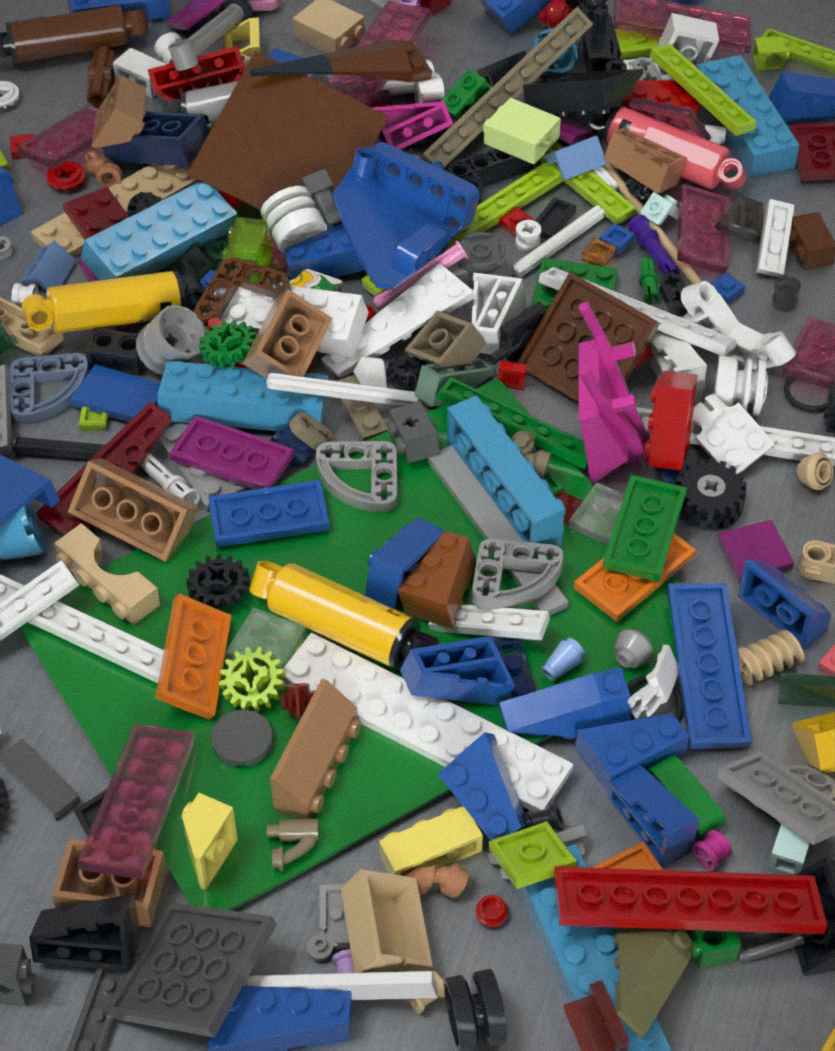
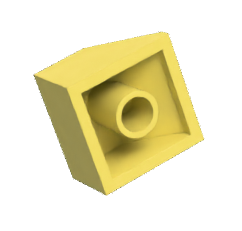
M198 793L194 801L189 802L185 806L182 820L189 853L200 889L206 891L238 838L233 807Z

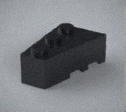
M134 894L41 910L29 936L33 962L130 971L140 944Z

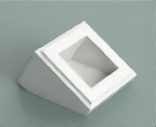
M362 357L353 371L360 384L387 388L383 360Z

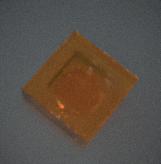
M593 238L581 252V260L592 265L606 266L616 254V247Z

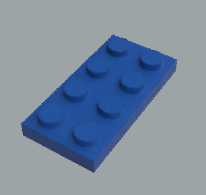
M320 480L208 496L216 547L330 530Z

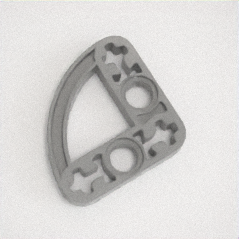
M387 441L325 442L317 447L316 463L318 474L324 486L333 496L349 506L370 512L385 513L392 511L396 507L397 450L394 444ZM353 452H360L364 456L360 459H353L349 455ZM383 453L387 454V463L381 462ZM326 454H332L330 458H326ZM371 469V494L358 491L346 485L332 470ZM381 473H388L392 476L388 480L377 478ZM382 490H387V500H381Z
M503 539L484 540L481 542L478 551L472 587L473 604L480 609L495 610L515 608L537 600L546 594L557 582L563 566V551L558 546L552 544ZM490 552H494V560L488 559ZM516 553H525L528 557L519 559L514 557ZM503 569L542 573L526 585L500 591ZM490 570L495 572L496 575L487 577L481 573ZM484 587L489 588L488 596H483Z

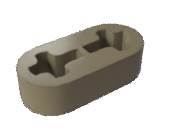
M299 412L289 421L290 429L294 435L314 450L322 443L337 442L334 434L327 427L306 412Z

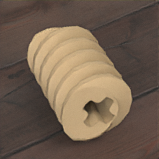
M781 630L777 635L772 634L767 639L762 638L757 643H751L746 648L741 647L737 650L741 677L748 685L753 684L752 676L759 682L763 680V673L767 677H771L774 670L778 673L782 672L784 665L787 668H792L794 661L798 664L804 662V653L801 645L795 636L787 630Z

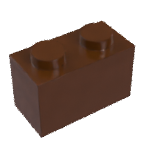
M815 212L792 217L789 243H791L794 249L795 258L798 261L800 260L804 270L833 265L835 241L820 213Z

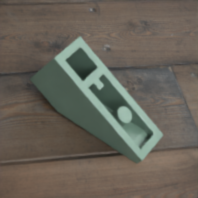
M479 357L475 358L471 364L448 367H440L435 364L422 365L414 395L422 399L425 405L436 408L446 403L437 399L439 390L450 377L475 388L494 375L496 368Z

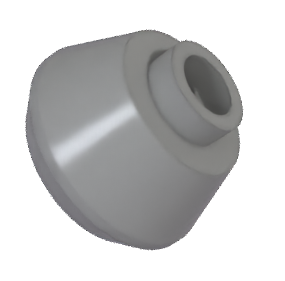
M622 630L618 634L614 647L615 659L621 666L626 668H636L653 658L652 643L638 630Z

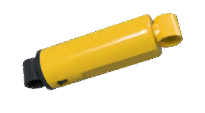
M169 271L52 286L47 289L46 299L39 294L30 295L24 299L21 308L31 329L42 331L51 326L53 332L59 334L152 321L167 306L178 305L195 310L205 288L200 279L193 274L181 277L178 271Z
M268 561L257 562L249 591L255 596L267 599V606L270 611L395 670H399L403 666L411 649L439 645V640L436 637L420 632L421 624L419 620L299 565L287 564L281 567Z

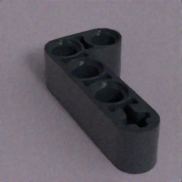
M492 148L451 163L449 173L477 187L480 194L479 205L482 203V187L529 171L535 164Z

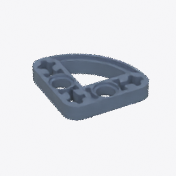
M81 353L25 357L14 360L10 365L12 420L18 424L39 422L53 417L71 406V396L89 373L86 356ZM47 366L57 367L55 370L50 372L43 371V369ZM71 380L56 396L36 404V383ZM23 387L30 389L24 394L16 393L18 389ZM21 404H25L24 412H21Z

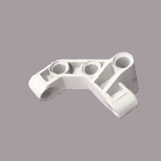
M698 282L684 287L681 291V301L688 311L683 316V319L737 340L735 349L725 356L737 357L738 363L744 366L747 359H752L753 370L757 369L758 360H765L766 368L783 365L795 356L796 351L783 332L779 331L763 335L739 323L720 293L718 294L714 286L709 282Z

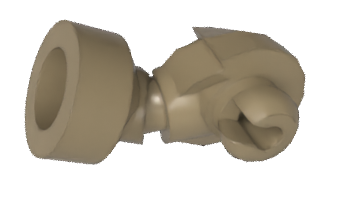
M527 431L515 433L511 441H515L518 444L521 454L526 460L532 462L537 475L544 479L551 453L543 450L532 453L534 440H536L533 435Z

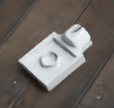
M711 394L704 398L706 401L703 404L699 402L694 407L693 420L701 428V433L696 436L695 440L712 459H715L716 464L724 461L727 462V468H730L732 465L737 468L736 474L742 473L775 445L739 402L732 407H728L717 395Z

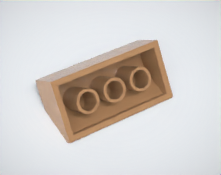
M95 459L88 461L68 513L167 562L189 533L199 507L104 459Z
M321 679L270 777L274 811L295 819H311L314 813H319L324 801L323 794L327 787H332L336 778V768L339 762L343 763L349 750L348 743L351 738L355 739L361 726V721L358 720L357 707L328 680Z

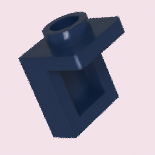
M289 425L284 431L278 429L270 439L272 442L293 448L294 457L291 461L299 467L313 450V448L294 435Z

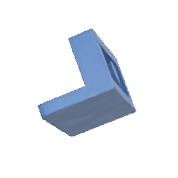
M598 136L585 139L545 155L548 164L557 162L563 180L606 164Z
M54 240L40 249L19 283L23 286L38 283L46 291L49 287L60 286L76 263V259Z

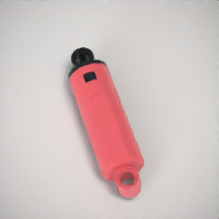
M621 105L617 106L612 113L596 114V110H591L588 115V123L594 132L602 137V143L605 147H608L613 131L626 128L688 157L680 176L681 178L711 190L716 188L720 182H723L725 187L732 190L739 189L746 182V172L742 164L737 159L730 158V150L722 145ZM602 118H607L605 124L598 125ZM730 171H738L735 177L727 178V174Z

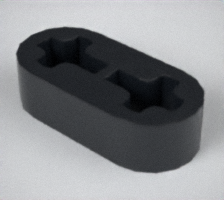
M667 273L660 279V294L667 310L671 314L684 316L688 312L681 301V291L686 287L685 282L680 275Z

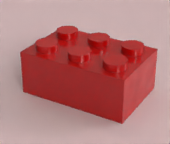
M664 371L661 379H656L655 386H653L651 392V403H655L648 419V430L652 431L645 447V456L649 457L648 466L682 471L689 454L698 375Z

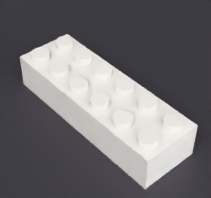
M291 286L292 292L333 318L316 352L354 357L369 313L362 295ZM239 287L220 320L226 323L236 320L238 325L244 321L247 327H253L257 336L276 299ZM218 288L215 291L214 295H223L226 292L227 288Z

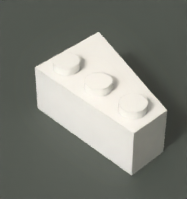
M473 272L475 298L473 299L472 324L486 342L480 353L492 354L501 346L500 327L521 314L526 304L523 280L521 278Z
M657 331L654 335V340L647 345L650 347L652 354L647 361L656 379H661L664 371L698 375L695 403L701 402L703 390L706 389V363L688 342Z

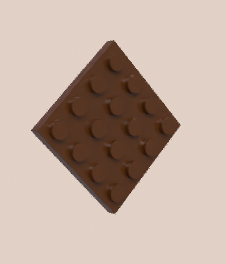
M569 272L517 363L527 365V372L579 402V343L594 340L589 327L578 309L581 303H589L611 347L629 342L634 343L635 356L617 361L625 382L635 368L660 322Z

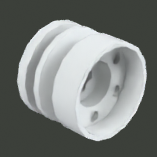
M293 186L283 189L272 195L261 208V216L266 222L267 228L272 231V237L282 253H285V248L327 230V224L320 211L316 209V203L311 198V194L306 187Z
M719 356L714 394L728 407H732L734 402H740V405L747 410L748 403L752 404V416L759 417L767 394L768 375L766 361L758 360L757 369L754 372L752 371V359H747L744 370H738L737 357Z

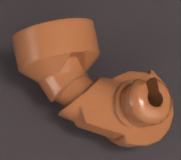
M95 150L85 154L87 162L84 166L87 171L96 176L97 182L102 188H109L114 184H120L123 177L122 171L110 158L98 154Z
M456 863L449 867L441 866L440 868H436L435 865L429 867L418 866L406 877L416 878L420 900L422 895L427 893L430 887H433L434 883L439 884L441 893L454 899L465 888L469 871Z

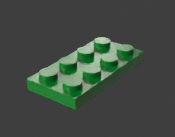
M631 475L603 559L602 568L660 582L687 488Z

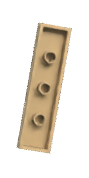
M0 297L1 339L35 356H47L64 340L63 333L55 334L51 326L42 331L31 329L27 324L22 308Z

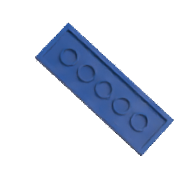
M727 583L668 584L667 597L678 664L686 732L690 735L688 747L689 749L750 748L752 740Z

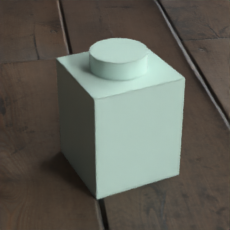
M781 824L768 869L785 875H795L802 871L810 842L803 840L796 832Z

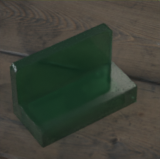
M780 672L778 677L779 704L835 708V676Z

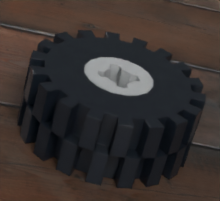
M703 459L697 460L696 466L691 462L687 464L686 470L682 469L679 472L676 485L687 488L679 517L683 521L688 518V525L694 527L696 523L699 524L700 530H705L706 526H710L711 531H717L719 525L726 529L729 527V522L735 524L738 517H741L747 493L746 481H743L744 476L741 472L736 474L737 468L733 465L730 468L726 467L727 462L720 461V464H715V459H709L708 463H704Z

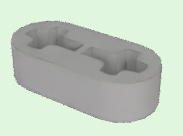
M640 57L634 60L633 69L643 68L644 73L639 80H661L657 68L650 58Z

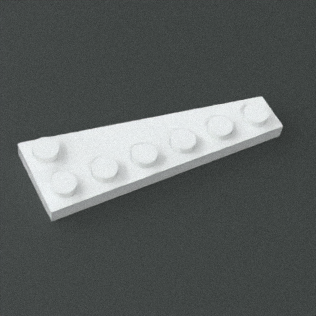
M439 263L365 323L354 357L327 354L321 359L322 363L340 380L354 371L362 357L375 358L390 350L392 344L401 339L405 341L412 337L411 333L425 326L436 311L449 314L474 299V291Z

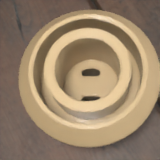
M817 452L803 458L797 467V475L800 481L814 490H823L833 478L834 469L832 461L822 452Z

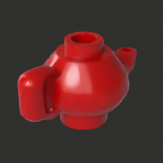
M552 0L546 8L541 10L539 16L540 23L543 27H547V29L555 28L573 11V8L566 3L567 0Z

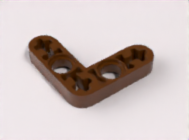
M237 257L227 258L221 263L194 310L195 314L203 322V325L208 327L209 319L214 317L221 319L239 287L277 299L287 289L291 290V284L286 274ZM258 273L262 275L256 282L249 281L253 274ZM218 288H227L226 292L223 295H214L215 291Z

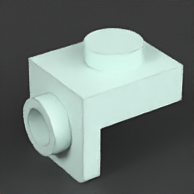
M653 192L640 213L660 226L668 214L678 220L683 211L676 207L678 202L666 194L663 198Z

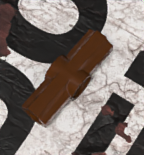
M99 46V49L94 51L92 66H88L86 97L87 103L92 104L94 107L101 106L110 91V87L114 85L113 62L115 61V54L108 46Z

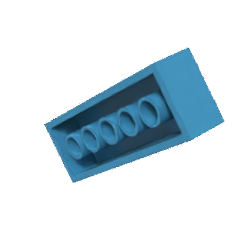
M731 56L697 64V68L757 121L754 131L735 136L712 115L718 126L726 127L725 137L750 178L796 167L799 143L742 56Z
M200 181L86 239L81 259L99 280L153 274L181 259L193 246L196 245L200 249L232 232L237 213L214 187Z
M167 361L157 394L158 407L171 416L172 422L189 423L196 415L229 427L277 431L278 429L284 431L289 425V421L301 411L306 412L323 424L328 397L269 389L266 383L267 378H264L250 368L236 366L231 368V366H225L224 369H221L220 365L211 367L210 364ZM305 373L304 377L328 380V375Z
M476 395L448 407L447 445L453 446L524 542L561 546L562 534L564 532V514L566 513L564 504L560 499L554 497L546 480H541L537 475L534 465L530 460L524 458L518 444L515 441H511L506 434L503 424L498 423L494 419L489 406L483 404Z

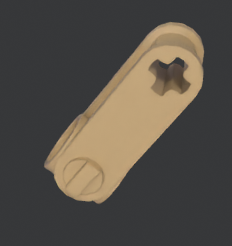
M819 540L805 543L798 563L800 575L809 580L835 584V544Z

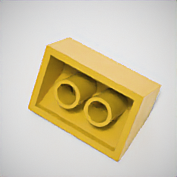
M835 712L792 722V730L808 763L822 772H834Z

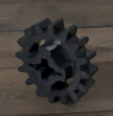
M217 554L215 560L206 556V563L203 564L197 561L195 562L196 570L189 569L190 578L186 579L189 598L215 607V609L220 611L221 607H226L228 611H231V604L235 603L240 606L242 604L241 597H248V588L251 584L248 568H243L241 560L233 563L231 555L226 560L222 559L221 554Z

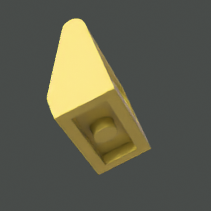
M249 18L223 35V49L233 47V41L250 40V45L239 50L240 54H245L250 58L254 51L261 54L259 18Z

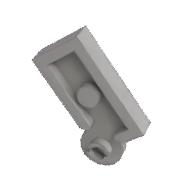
M319 884L320 935L310 938L307 943V953L314 961L321 962L327 960L332 955L333 949H350L341 888L345 884Z

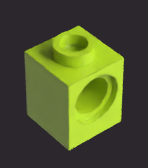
M755 38L752 57L756 71L784 70L785 60H789L790 55L789 46H785L784 38Z

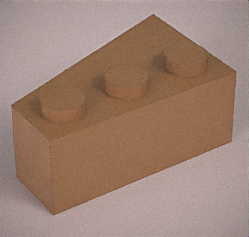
M626 128L613 131L604 159L610 162L613 167L624 171L658 194L678 185L688 158Z

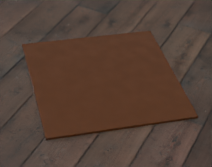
M254 51L187 174L261 210L263 204L272 195L288 187L301 186L303 177L322 169H326L333 183L332 192H334L352 167L356 150L358 148H370L375 144L389 116L303 74L249 76L252 69L280 64Z

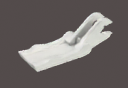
M663 645L662 651L657 655L655 668L646 676L648 684L628 699V705L631 708L634 707L636 701L641 699V704L633 710V716L636 719L644 710H646V715L649 717L660 704L667 702L678 676V664L669 645Z

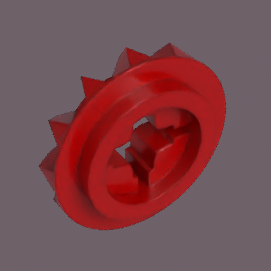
M64 161L51 166L46 173L48 185L54 187L56 191L63 189L66 192L70 188L76 190L77 185H83L86 173L84 167L79 163Z

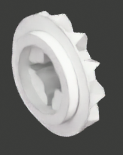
M0 81V94L3 96L0 97V107L6 109L8 105L14 106L15 101L19 100L18 87L12 82Z

